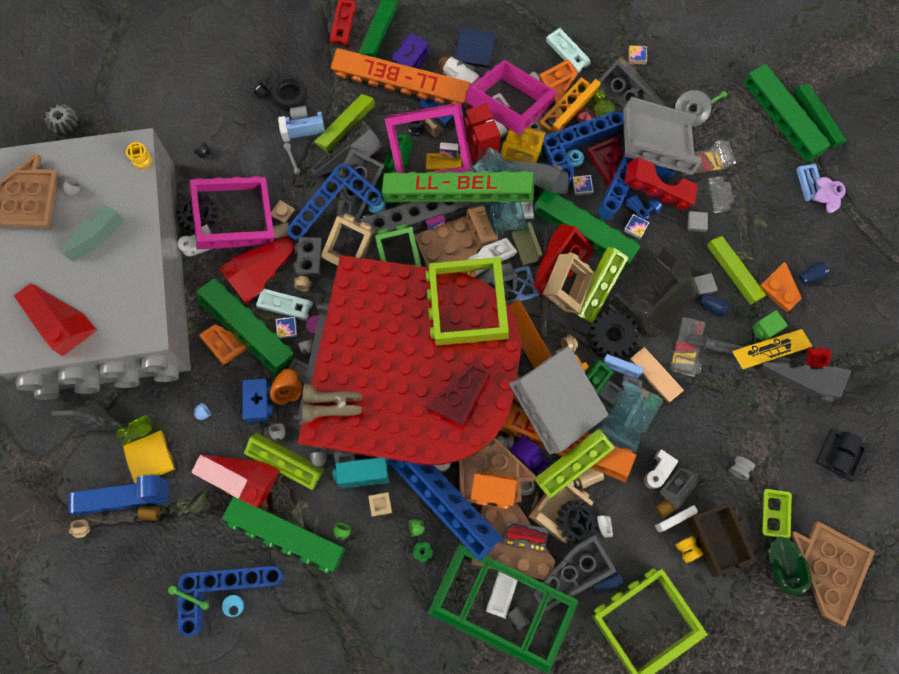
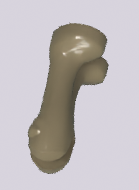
M304 384L303 399L305 404L302 407L303 422H311L315 418L322 416H353L361 414L362 407L346 405V401H361V393L352 391L319 392L316 391L312 384ZM326 402H335V403H337L335 406H319V405L314 406V405H311V404H315V403H326Z

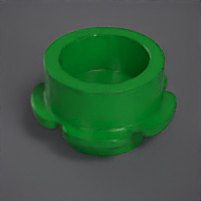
M418 542L414 546L413 557L418 559L419 562H427L433 555L431 545L427 542Z

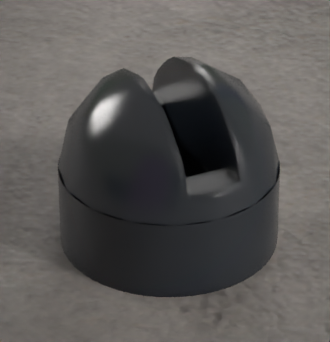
M258 82L254 87V94H257L258 98H263L269 93L268 88L261 82Z
M203 143L194 152L200 158H206V154L210 155V148L206 143Z

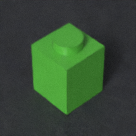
M776 310L758 321L752 328L757 338L766 341L781 332L788 325Z

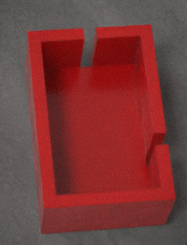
M487 103L467 109L465 118H463L471 161L475 162L476 165L484 162L487 164L493 163V159L498 157L501 134L494 120L487 122L493 119Z

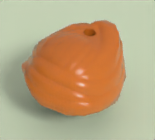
M285 369L279 373L271 386V400L279 405L298 400L303 393V383L299 378V374L293 369Z

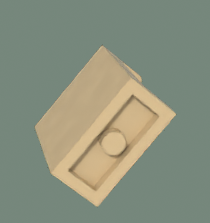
M572 481L550 499L544 494L529 518L542 528L549 529L548 533L557 540L567 543V537H561L562 530H557V527L560 526V523L556 522V519L560 518L557 511L562 510L561 505L571 500H581V503L587 502L589 506L593 502L589 499V494L581 489L577 490Z

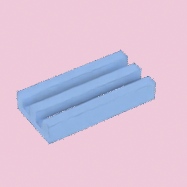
M816 164L798 166L796 171L805 201L814 200L816 192L813 184L815 183L817 191L820 189L816 184V180L820 179Z
M608 354L603 359V363L611 370L636 379L639 378L644 369Z

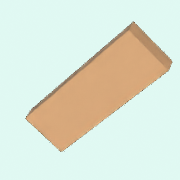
M645 347L630 358L629 361L632 364L644 368L642 375L667 403L684 391Z

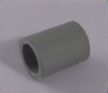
M519 606L507 614L518 630L530 622Z

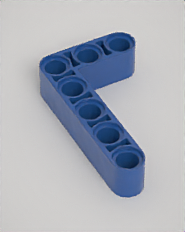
M613 111L546 135L542 145V153L547 164L552 165L556 163L563 166V171L568 173L569 186L574 176V168L566 152L619 133L624 124V114L621 111Z
M625 154L598 208L599 216L605 220L611 219L618 211L630 187L625 184L627 165L635 159L625 157ZM654 165L656 173L662 181H668L676 172V170Z
M346 163L340 164L289 225L288 234L293 239L302 237L344 185L372 206L377 205L381 201L382 194L379 189L353 167ZM341 167H346L349 170L347 177L340 176L339 169ZM356 179H360L364 183V187L360 190L356 189L353 185ZM330 181L337 184L335 192H331L327 188V184ZM372 191L378 194V200L375 202L368 199V194ZM317 196H322L325 199L324 206L317 205ZM308 210L313 213V220H307L304 217L305 211ZM294 225H299L301 227V234H295L293 232Z
M143 475L137 477V484L72 492L68 494V514L80 515L139 507L140 505L170 502L169 481L157 475Z
M274 566L187 573L180 577L178 590L203 602L202 592L278 586L284 581L285 574L281 568ZM276 570L279 575L278 579L275 582H271L269 574ZM252 572H255L258 577L254 584H251L248 579ZM231 574H235L237 580L231 586L228 583V578ZM210 576H214L216 580L213 587H209L207 584ZM192 577L195 583L191 589H188L186 583ZM178 595V631L184 637L196 636L202 630L203 609H201L200 605L194 603V608L189 611L186 606L188 600ZM189 621H192L195 626L191 633L186 628Z

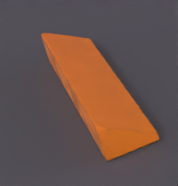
M518 299L511 303L509 307L519 327L523 351L534 369L552 356Z

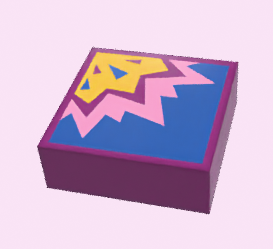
M443 214L426 219V230L445 225Z

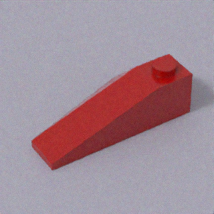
M560 224L550 238L533 283V287L542 297H546L543 295V292L559 254L574 253L583 263H586L595 250L576 226ZM569 269L567 277H570L573 274V271L571 269Z
M287 236L234 257L220 267L219 271L242 300L247 303L264 290V284L269 278L272 279L276 275L275 271L280 265H284L294 253L295 245Z
M32 283L14 295L43 339L52 350L61 356L67 354L97 331L86 315Z
M200 455L191 473L254 507H263L280 470L261 461Z

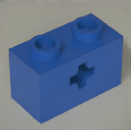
M267 379L243 380V420L247 423L270 421V415H273V404H270L272 384ZM258 397H260L262 400L259 401V404H256L255 401H258Z

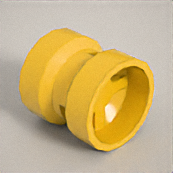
M133 142L126 148V155L136 168L145 169L151 164L152 157L142 143Z
M693 535L675 544L677 549L682 552V558L685 563L691 562L704 554L701 548L697 547L696 539Z

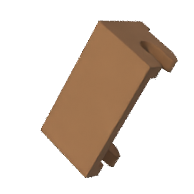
M484 206L468 209L466 214V220L479 250L483 246L498 241Z

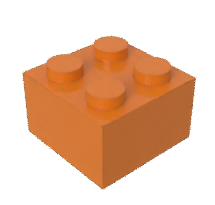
M478 471L474 475L471 499L476 500V504L488 505L491 502L497 503L496 507L509 509V506H513L515 503L519 477Z

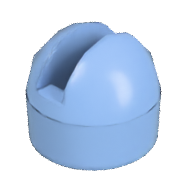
M200 403L194 409V416L198 420H204L211 416V412L204 403Z

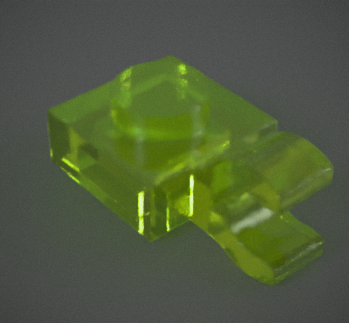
M603 89L595 91L596 95L593 97L597 104L593 109L597 117L616 111L612 101L605 100Z
M147 414L128 424L129 427L118 430L116 438L125 436L126 438L121 440V445L129 444L131 438L142 437L152 430L151 420Z

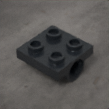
M833 427L830 429L815 463L850 482H855L870 447L862 443L863 439L851 432H841Z

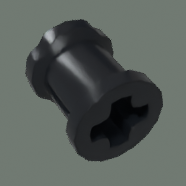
M424 120L408 122V132L412 136L421 135L423 133Z

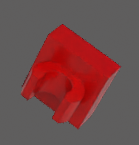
M818 346V349L808 347L806 365H810V368L828 366L832 355L830 349H823L821 346Z

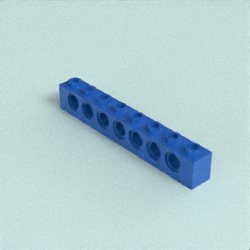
M386 459L479 561L493 551L503 539L434 465H420Z

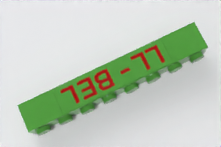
M451 171L445 173L391 172L384 173L382 195L386 202H533L535 181L533 172L465 171L463 173Z

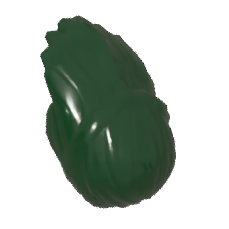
M776 538L768 549L769 566L775 576V582L788 595L804 594L812 585L809 563L802 556L797 544L791 542L790 538Z

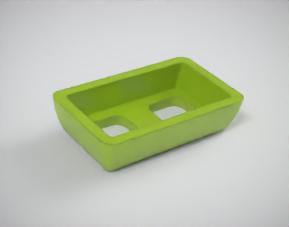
M770 489L764 491L762 533L764 535L790 538L792 499L790 492ZM769 498L780 500L779 511L768 508ZM768 518L780 521L779 531L768 529Z

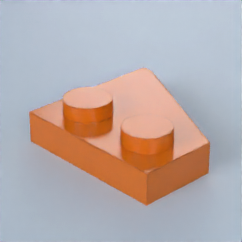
M569 59L539 74L542 83L557 91L553 101L554 105L563 97L578 74Z
M785 262L760 285L764 293L786 313L802 299Z
M216 324L199 334L200 339L222 365H225L247 349L230 331H226L223 327Z

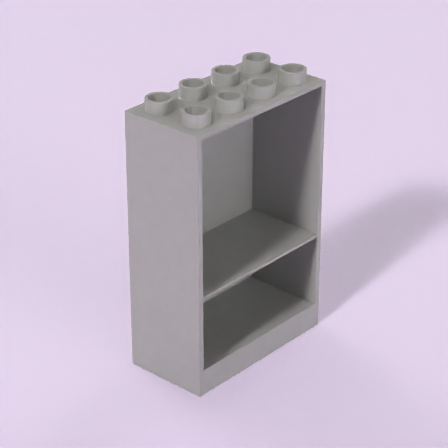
M149 128L0 148V180L35 154H39L42 157L40 169L57 170L59 173L50 228L0 227V375L16 383V389L33 392L35 399L50 400L60 397V390L74 388L75 393L90 394L100 391V384L114 382L115 387L131 388L139 385V378L154 376V380L157 382H171L179 379V372L190 371L182 252L177 244L180 239L179 220L176 217L178 214L176 210L178 202L175 164L154 129ZM133 142L142 143L152 157L151 164L145 169L136 168L126 155V148ZM65 179H74L82 185L77 195L69 196L65 194L63 190ZM102 205L117 211L123 221L96 248L74 260H70L61 252L84 217L91 221ZM32 283L86 315L97 331L67 354L61 356L52 350L43 339L14 295Z

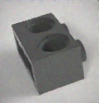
M299 237V244L295 245V254L298 255L297 261H294V273H297L298 277L306 276L309 279L321 280L323 264L321 255L324 250L322 238ZM307 248H313L311 252H305ZM306 265H312L308 270L303 269Z

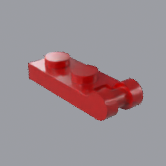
M338 1L330 35V44L342 43V45L348 46L356 1Z

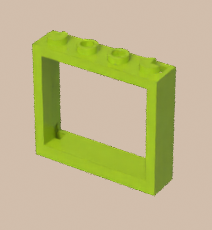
M501 257L429 264V271H426V281L430 283L431 289H427L428 301H432V308H429V319L433 320L434 327H430L431 339H435L436 346L508 339L509 331ZM493 269L499 328L441 333L436 274Z
M653 568L644 574L645 579L640 582L635 580L627 586L629 588L628 591L625 593L618 592L611 597V603L599 605L594 609L596 613L592 615V618L629 674H655L708 635L663 569L655 570ZM657 579L692 631L636 670L602 617Z

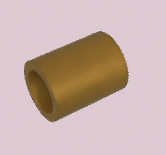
M667 499L654 507L661 518H665L677 509Z
M140 505L138 519L158 521L161 509L159 506Z

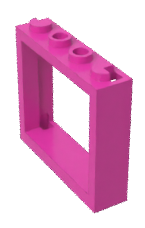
M503 60L500 64H496L491 71L488 70L482 78L479 77L476 83L470 85V88L466 91L467 97L465 102L473 107L487 103L495 121L520 135L551 107L557 91ZM502 79L537 100V102L520 115L484 92Z
M461 103L399 113L385 118L396 172L405 173L395 125L452 114L454 115L463 167L433 172L445 173L451 171L463 173L465 171H472L473 166Z
M216 177L213 179L196 178L190 180L189 191L197 250L263 246L274 241L266 177H233L227 179ZM261 190L266 231L202 234L197 192Z

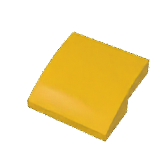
M528 127L522 134L518 135L509 129L506 141L503 142L500 159L536 163L546 132Z
M161 430L123 446L135 484H137L138 476H160L175 469L171 453L167 448L165 436Z

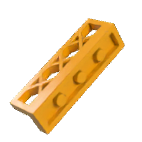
M581 77L539 121V126L549 134L562 130L596 94L601 83L595 79L590 84ZM580 85L586 88L583 93L578 92ZM568 97H576L573 104H568ZM558 107L565 108L566 111L562 115H557ZM548 119H555L552 128L545 123Z

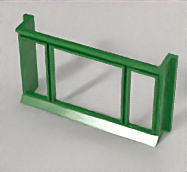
M459 544L428 614L546 673H550L579 602L488 556L479 561L465 545ZM464 555L482 563L483 566L460 617L440 607ZM489 567L544 593L521 647L465 620ZM552 597L568 606L546 659H543L527 650L549 598Z

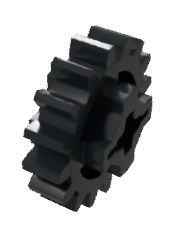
M198 193L201 227L205 225L209 227L210 223L215 224L213 218H218L216 214L218 209L214 201L209 199L208 195L203 197L201 193ZM185 196V202H179L181 208H176L179 213L176 217L181 226H184L187 231L191 229L194 233L191 199Z
M571 500L561 505L562 510L557 511V514L560 516V518L556 519V522L560 523L557 530H562L561 537H567V543L573 542L574 546L598 533L594 529V527L599 526L594 521L597 515H592L594 509H588L587 502L581 503V500Z

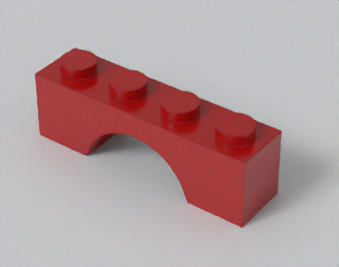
M640 157L628 163L625 184L633 189L645 192L648 196L656 197L664 203H669L680 210H685L695 205L697 184L683 178L670 186L658 177L653 163Z

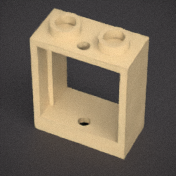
M346 213L345 215L337 216L321 255V258L337 266L342 254L333 250V247L343 224L364 234L356 258L365 259L376 233V230L372 229L370 224L366 222L360 223L355 220L354 216Z
M559 254L543 295L565 312L580 313L595 272L589 268L588 264L583 263L576 254ZM569 269H571L577 276L568 295L562 290Z

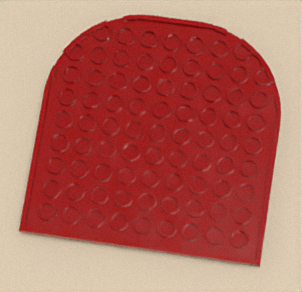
M340 255L311 384L319 392L352 391L361 393V401H346V405L360 406L362 411L361 414L353 416H322L315 418L311 422L302 421L298 444L420 465H445L446 463L464 460L476 454L498 435V432L509 416L513 404L514 392L509 383L517 379L521 338L519 327L511 308L505 301L509 331L508 339L436 346L435 339H431L430 327H434L433 320L429 319V308H432V301H428L427 289H431L430 283L426 281V271H429V268ZM464 273L436 274L441 333L499 328L495 289L482 280ZM471 362L491 370V374L464 426L426 409V406L444 388L446 389ZM326 402V403H315V404H311V405H314V406H316V405H319V406H335L337 403H335V402Z

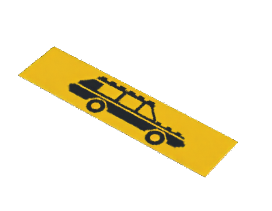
M800 329L732 352L741 368L746 369L813 346L803 330Z

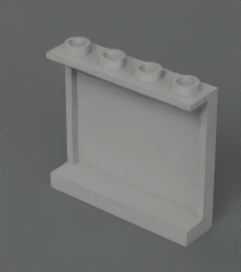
M631 97L623 109L625 157L632 159L640 157L654 165L693 175L702 163L701 157L694 156L691 125L697 116Z
M570 346L557 350L556 354L526 375L509 383L549 454L562 452L609 415Z

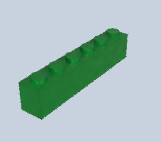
M764 64L748 74L743 83L805 162L808 163L822 155L831 144L817 128V125L807 116L805 110L799 106L795 98L787 91L784 84L775 76L773 70L767 64Z
M544 190L534 204L533 212L557 228L560 224L576 226L595 249L594 251L602 256L608 247L615 248L629 258L623 267L625 270L641 247L634 239L622 235L618 229L609 227L603 220L596 219L587 210L580 209L572 201L562 198L558 193Z
M212 279L196 291L197 301L230 331L238 341L244 344L275 376L291 364L294 356L292 348L289 345H284L275 332L267 329L266 324L262 320H258L248 307H244L236 295H231L223 283Z
M234 496L222 518L227 521L226 526L234 530L240 527L245 530V535L253 539L259 536L263 538L262 543L272 548L276 544L282 547L281 552L289 556L295 553L300 556V561L308 565L314 562L319 565L317 569L329 574L330 570L336 571L346 550Z

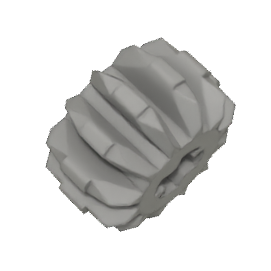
M57 104L56 108L50 107L51 111L45 112L47 116L44 119L49 130L57 135L61 133L66 135L68 131L73 132V127H77L76 122L79 120L75 111L65 104L62 106Z

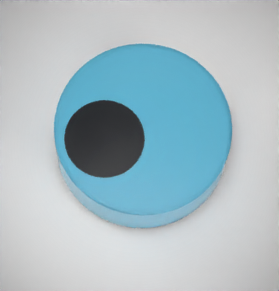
M230 595L223 601L222 610L227 616L236 617L243 612L245 604L240 596Z

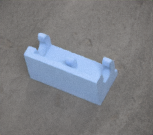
M317 112L318 116L291 121L289 117H285L290 139L322 134L325 129L321 112Z

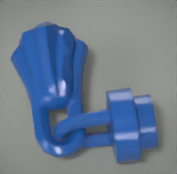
M629 194L625 199V206L635 211L644 220L649 218V213L658 214L662 208V204L657 199L650 200L647 203L648 210L643 206L638 195ZM643 210L645 213L642 215L639 211Z

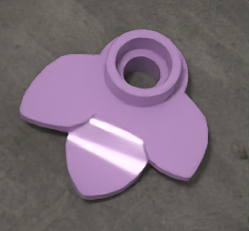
M827 177L816 180V184L820 189L816 192L814 200L826 203L827 213L836 211L840 207L841 198L846 192L844 184L839 181L833 182Z

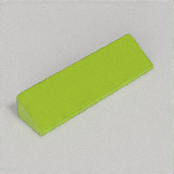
M361 94L314 143L329 153L345 134L375 106L374 99Z
M723 236L713 239L708 243L707 247L750 305L766 296Z
M607 248L595 270L594 278L580 313L573 314L590 323L594 322L627 262L628 256L615 248Z
M598 429L538 475L535 480L550 499L615 448L604 433Z
M258 433L250 437L244 451L245 455L279 469V473L311 490L314 489L324 471L323 467L315 466L308 459Z

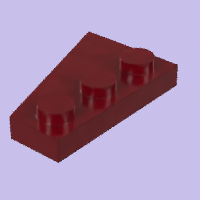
M617 137L590 147L586 151V154L608 187L622 161V153L617 145Z
M471 362L446 389L444 388L426 406V409L464 426L491 374V370Z

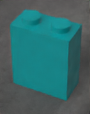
M383 458L336 463V469H333L334 482L341 489L389 483L387 461Z

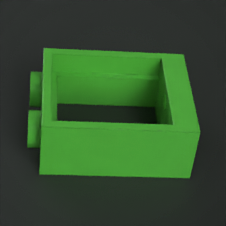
M407 224L396 226V230L390 232L388 228L378 230L377 235H374L380 261L386 262L381 239L408 233L415 264L412 265L422 267L411 226L407 227Z

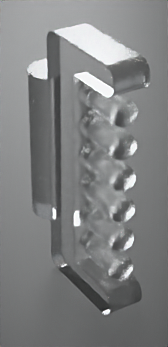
M722 176L709 178L707 183L711 187L709 188L712 191L710 194L713 195L711 199H715L712 200V203H717L713 204V207H715L713 212L729 211V205L734 204L730 182H724Z

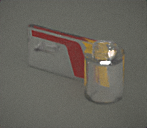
M719 140L714 143L710 150L694 152V156L701 157L702 161L694 173L725 169L736 163L729 141Z
M682 317L671 363V371L693 377L700 373L702 363L697 358L700 347L688 344L687 337L691 333L703 336L705 322Z

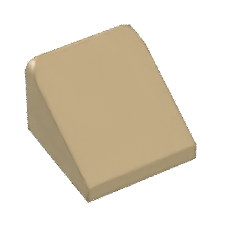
M434 118L424 119L423 126L434 137L444 131V128Z

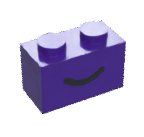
M410 33L408 38L402 41L400 49L394 52L391 61L418 69L429 53L428 42Z

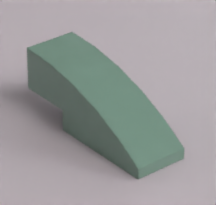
M102 205L91 221L85 217L83 218L61 252L70 260L85 255L105 241L123 221L122 217L117 211Z

